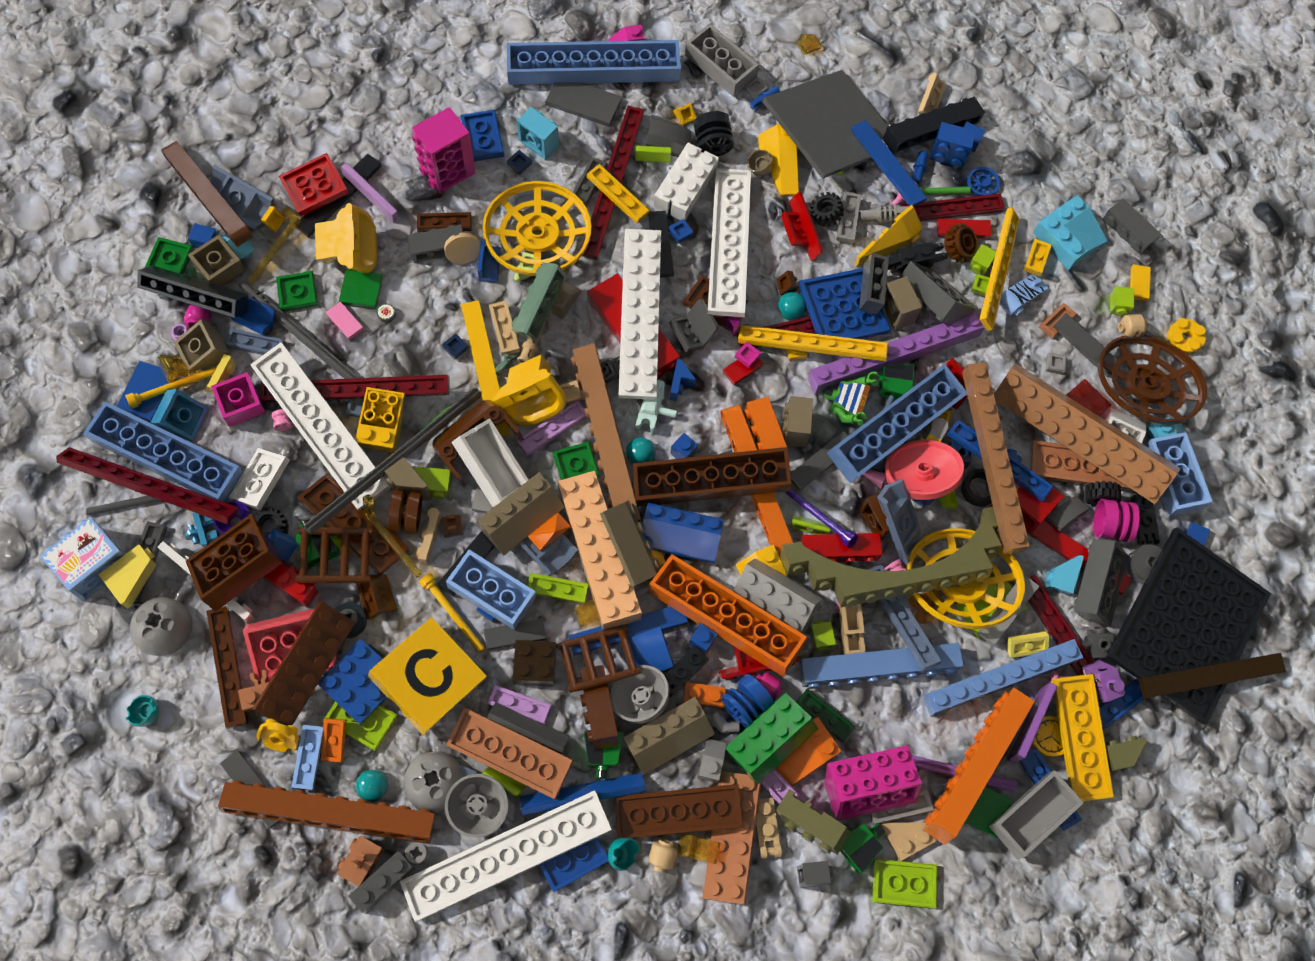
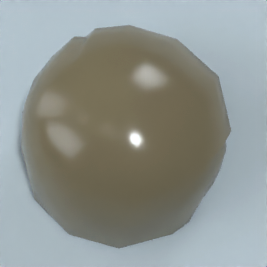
M758 149L747 158V168L756 176L768 174L773 167V157L766 150Z

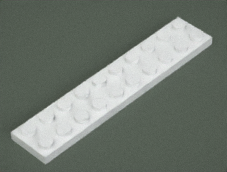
M716 168L708 313L712 315L745 317L750 170Z
M625 229L618 398L656 400L661 230Z
M282 343L276 345L251 364L256 374L344 492L375 468V465ZM382 477L353 500L352 503L360 511L391 487Z
M594 790L401 880L400 883L414 922L421 921L612 831V828Z

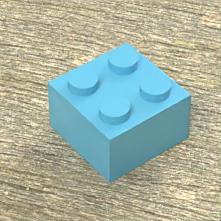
M530 107L517 120L519 141L544 160L559 147L557 124L553 120L544 117L539 110Z

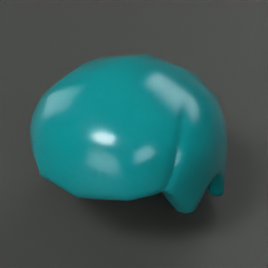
M788 292L780 297L778 308L781 311L782 318L791 321L804 316L806 304L802 295L797 292Z
M635 438L626 447L627 458L632 464L655 460V448L649 439Z
M140 695L134 698L126 708L128 717L125 719L133 726L146 727L152 724L158 717V702L149 695Z
M367 770L361 773L355 784L357 796L369 802L381 799L386 794L388 788L387 777L379 770Z
M617 838L614 840L608 851L610 865L618 871L628 870L632 864L636 863L634 859L635 854L640 852L638 842L633 838Z

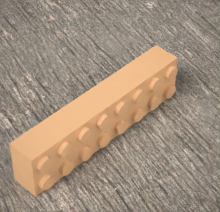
M595 471L558 481L560 497L565 507L567 519L571 526L602 629L607 630L641 620L642 612L634 588L631 587L600 513L607 510V506Z

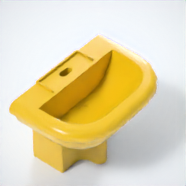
M348 203L345 208L338 212L336 220L315 223L316 260L324 263L339 262L351 270L365 274L373 271L377 263V234L370 214L366 210Z
M542 355L510 368L507 384L501 387L496 396L492 398V401L504 411L509 419L520 426H531L561 413L566 406L565 393L551 375V367Z

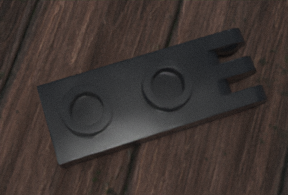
M1133 494L1130 497L1131 502L1136 503L1139 508V527L1137 531L1139 545L1144 544L1145 541L1146 544H1152V538L1154 544H1159L1160 538L1154 504L1140 494Z
M696 645L664 675L669 688H673L670 691V698L709 661V658Z

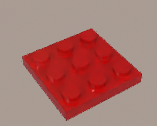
M327 153L279 175L300 217L349 194Z

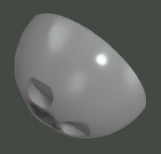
M157 597L144 602L136 609L130 622V633L135 645L144 653L153 656H164L177 651L186 643L192 630V618L189 610L178 600L169 597Z
M639 665L642 674L614 682L610 693L611 704L614 712L623 720L634 724H644L655 720L664 712L669 701L670 690L664 674L655 667Z
M441 751L427 752L414 759L404 776V791L409 802L418 810L428 809L435 814L445 812V800L448 791L457 780L463 777L458 760L450 754Z
M470 774L460 778L452 785L445 800V814L450 825L458 833L472 838L484 837L495 832L504 822L508 812V798L504 788L496 779L485 774Z

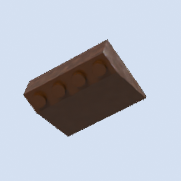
M252 514L185 561L200 599L214 611L226 605L233 598L282 564L276 549Z

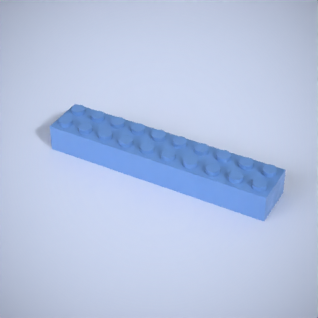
M679 40L507 43L508 85L554 84L562 82H680Z

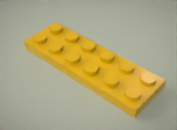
M1087 674L1052 679V683L1057 685L1054 697L1069 787L1082 801L1114 797L1094 675Z

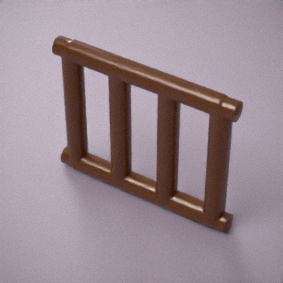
M320 527L313 534L307 533L304 528L298 529L299 535H301L299 576L295 578L296 583H371L369 552L370 535L373 533V528ZM309 535H321L319 575H307ZM330 535H342L340 575H328ZM350 535H362L360 575H348Z
M627 625L556 644L557 649L561 650L569 679V693L642 674L640 666L637 667L628 639ZM616 635L620 637L629 669L617 672L607 639ZM600 640L610 673L601 677L597 676L588 643ZM578 645L581 647L590 680L579 683L568 649Z

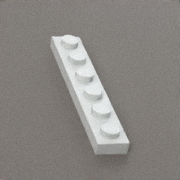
M162 542L158 548L191 576L185 562L189 557L186 555L181 557L178 554L180 550L172 543L168 546L165 542ZM237 597L226 604L248 624H251L255 619L251 615L252 610L243 603L240 606L236 602L238 600Z

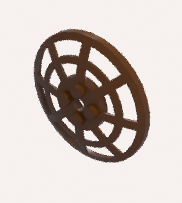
M1125 335L1108 343L1100 354L1098 374L1102 386L1120 407L1138 418L1157 424H1179L1195 417L1206 402L1207 385L1201 370L1185 352L1165 340L1149 335L1130 338ZM1138 343L1153 347L1150 355L1144 353L1130 354L1126 344ZM1119 346L1123 356L1111 366L1104 359L1111 350ZM1160 349L1174 356L1185 367L1176 371L1170 364L1158 358ZM1133 359L1148 360V364L1136 365ZM1124 362H1127L1131 369L1128 374L1118 370L1119 366ZM1156 364L1165 368L1170 374L1166 375L1162 370L1155 367ZM1103 368L1111 373L1112 383L1116 390H1112L1108 384ZM1189 372L1191 373L1197 384L1198 395L1187 394L1186 385L1181 376ZM1117 377L1125 380L1128 388L1121 389ZM1172 380L1177 381L1180 392L1172 391ZM1133 394L1141 400L1140 405L1133 402L1126 395ZM1168 396L1179 399L1173 407H1170L1164 400ZM1185 400L1196 401V407L1188 416L1183 417L1176 412L1182 407ZM1158 403L1164 410L1149 409L1148 404ZM1148 413L1157 415L1169 414L1175 419L1157 418L1148 415Z

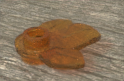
M932 590L934 595L943 603L944 600L939 597L938 591ZM927 592L919 594L930 607L933 608L936 605ZM914 595L908 599L910 605L917 610L914 617L918 623H930L934 619V616L918 603Z

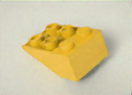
M370 387L366 388L355 441L361 448L394 453L398 449L405 393Z

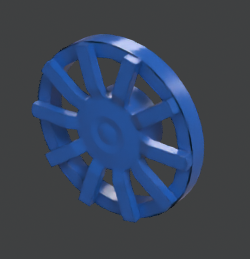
M978 167L969 173L967 187H970L974 195H991L998 191L1000 179L992 169Z

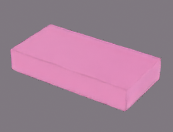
M341 302L326 312V315L348 340H351L364 330L363 326Z

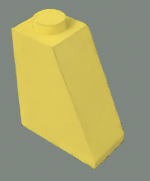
M137 545L98 574L119 603L126 609L132 606L157 565L153 560L155 555L148 547L144 549Z

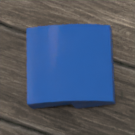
M661 626L628 637L637 666L648 665L660 671L674 667L675 664L667 647L668 642Z

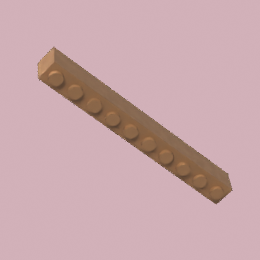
M594 343L573 349L574 356L571 359L573 366L578 369V373L575 374L577 382L582 384L583 390L580 391L582 401H586L587 407L584 408L585 414L592 423V425H589L591 436H595L596 439L593 445L596 454L599 453L601 460H598L600 471H604L605 478H602L605 489L609 490L610 495L607 496L608 504L610 507H614L629 500L630 504L633 503L637 510L636 518L638 522H642L640 511L635 501V492L597 348Z
M986 362L968 364L962 375L1004 555L1023 552L1030 545Z

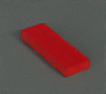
M937 219V237H945L947 231L950 230L949 227L959 223L966 224V226L972 228L977 238L990 239L992 236L990 220Z

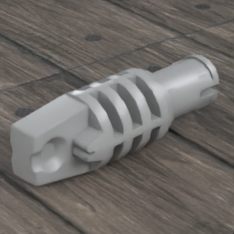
M888 205L878 206L876 209L860 210L861 221H894L909 206Z

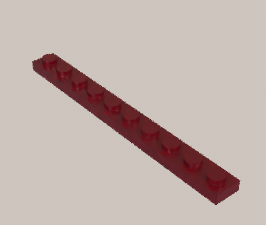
M629 105L627 106L607 167V171L621 184L644 116V109ZM601 190L591 216V238L587 249L582 255L594 260L598 259L615 203Z
M449 375L311 380L325 400L361 399L365 397L367 387L405 393V397L449 395L450 390ZM261 382L260 400L262 402H277L265 384Z
M68 447L56 456L57 463L226 524L239 514V508L71 447Z

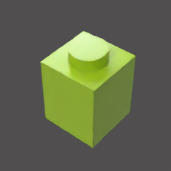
M981 244L968 269L975 274L984 276L995 258L996 251Z
M1116 286L1110 293V314H1116L1117 316L1128 315L1134 308V288Z
M818 620L813 622L809 628L813 651L833 649L836 642L831 621Z

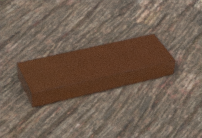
M471 212L417 213V232L446 228L450 225H461L463 231H472Z

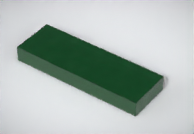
M808 688L796 702L813 720L819 717L827 731L842 743L855 728V725Z

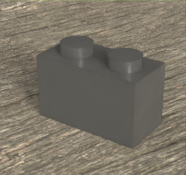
M828 861L802 863L797 866L800 888L825 886L830 884L831 879H833L832 866H829Z

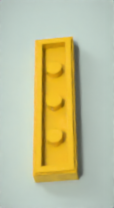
M598 164L587 173L586 177L636 224L650 213V210L602 165Z

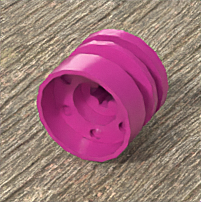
M1100 499L1096 505L1093 517L1095 537L1106 540L1115 538L1117 541L1132 542L1137 535L1139 527L1138 505L1133 502L1121 501L1117 503L1115 500Z

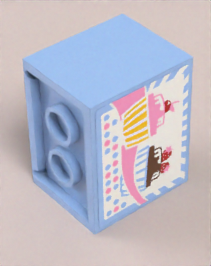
M89 517L81 521L73 531L64 534L55 545L48 547L40 558L68 591L84 601L105 584L98 574L124 556L125 553L108 533Z

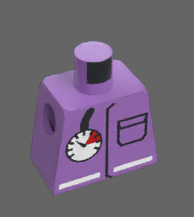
M1100 660L1081 667L1084 675H1094L1098 703L1109 702L1125 695V685L1120 679L1116 667Z

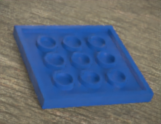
M863 268L799 281L798 285L816 334L864 339L890 332V327L882 308L876 315L859 311Z

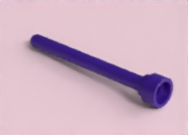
M793 489L792 491L785 492L790 498L838 534L845 546L851 548L858 540L856 533L848 530L845 531Z

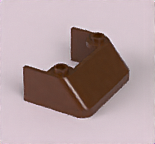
M491 400L480 402L435 437L432 442L435 452L464 487L467 484L451 465V462L458 456V452L451 443L452 441L489 418L494 426L504 421L521 442L524 440L519 429L504 411Z

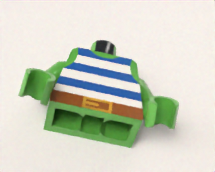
M871 372L868 376L840 381L837 390L826 387L823 398L833 401L831 411L834 412L842 423L858 424L861 427L864 425L862 419H868L863 409L871 387L869 384L877 386L879 382L875 378L880 376L876 372Z

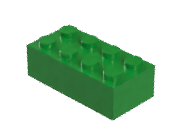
M785 693L729 743L725 749L731 758L758 785L814 734L818 727L813 718Z

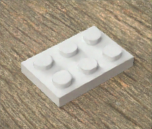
M258 448L228 498L261 510L290 460L286 456Z

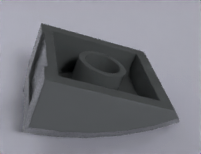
M652 115L646 146L670 147L671 156L679 157L686 144L690 143L692 131L676 121Z

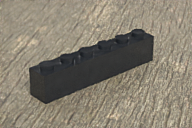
M975 96L969 99L964 98L960 102L950 103L946 107L936 108L926 114L921 113L917 117L907 118L897 124H890L883 138L891 151L896 153L935 139L942 122L964 127L966 122L973 125L978 124L985 111Z
M153 265L138 270L137 288L233 318L248 311V294Z

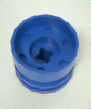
M746 674L736 683L740 692L730 688L728 690L729 694L725 693L721 696V700L729 714L745 728L759 717L756 711L763 714L775 703L768 691L750 674Z

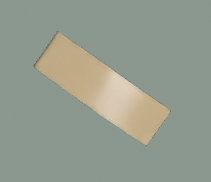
M861 604L853 607H840L839 605L843 655L865 652L863 636L865 631Z

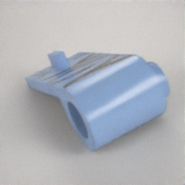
M1032 274L1002 293L999 305L1010 317L1013 315L1017 317L1024 311L1023 306L1049 288L1042 282V279Z

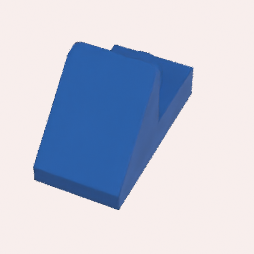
M677 359L669 400L677 401L678 395H682L684 385L695 387L696 383L695 377L681 359Z

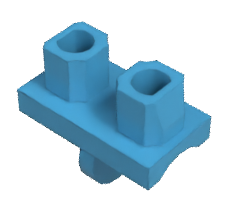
M198 513L192 514L196 529L194 525H189V531L184 534L185 539L192 540L193 544L196 545L199 543V538L201 546L205 547L219 537L217 530L207 532L206 529L214 525V519Z

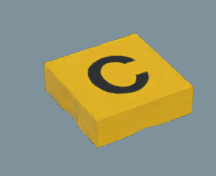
M432 617L368 673V677L389 699L398 705L403 715L423 736L487 677Z

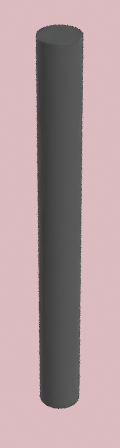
M147 495L86 508V513L89 516L162 500Z

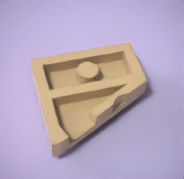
M924 822L880 824L886 833L884 835L899 861L936 842L935 838L923 831L926 826Z

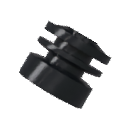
M710 111L703 113L695 119L693 126L697 137V147L702 149V153L707 151L718 157L725 155L733 149L735 143L728 114L721 111Z

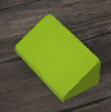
M793 515L790 525L791 529L815 535L829 534L831 530L820 521Z
M488 767L482 773L496 779L506 792L516 798L520 797L526 787L525 784L491 767Z

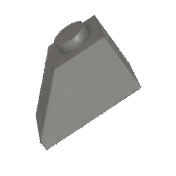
M709 738L706 739L697 779L718 783L727 743Z

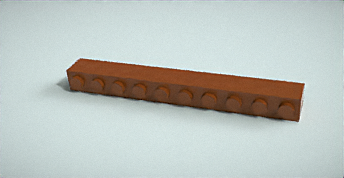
M233 780L232 783L225 782L218 804L222 813L431 844L436 820L435 813L428 809L416 811L403 805L396 808L390 807V804L379 802L376 805L370 804L369 801L363 799L350 801L347 797L343 796L330 798L323 793L310 795L303 790L290 792L282 787L270 789L266 788L265 785L257 783L250 786L238 780Z

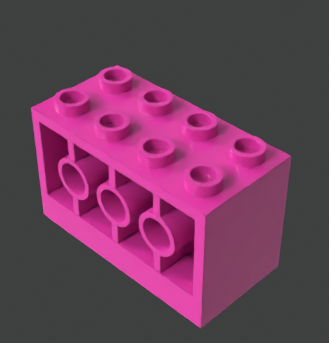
M450 107L412 127V139L416 144L414 149L418 154L416 158L420 164L419 170L423 176L426 175L428 177L430 186L433 189L436 188L439 194L476 174L470 134Z
M906 745L830 762L827 764L824 785L834 817L837 821L914 804L916 803L922 782L909 746Z

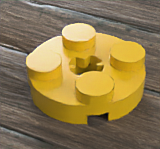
M1180 318L1168 329L1167 339L1170 340L1171 344L1188 355L1199 351L1204 345L1206 330L1204 326L1199 325L1193 320ZM1182 334H1187L1190 338L1186 340Z
M267 719L265 723L260 725L256 734L258 741L261 738L265 741L263 744L265 747L277 752H286L287 749H292L291 752L294 751L300 740L296 727L280 724L274 719Z

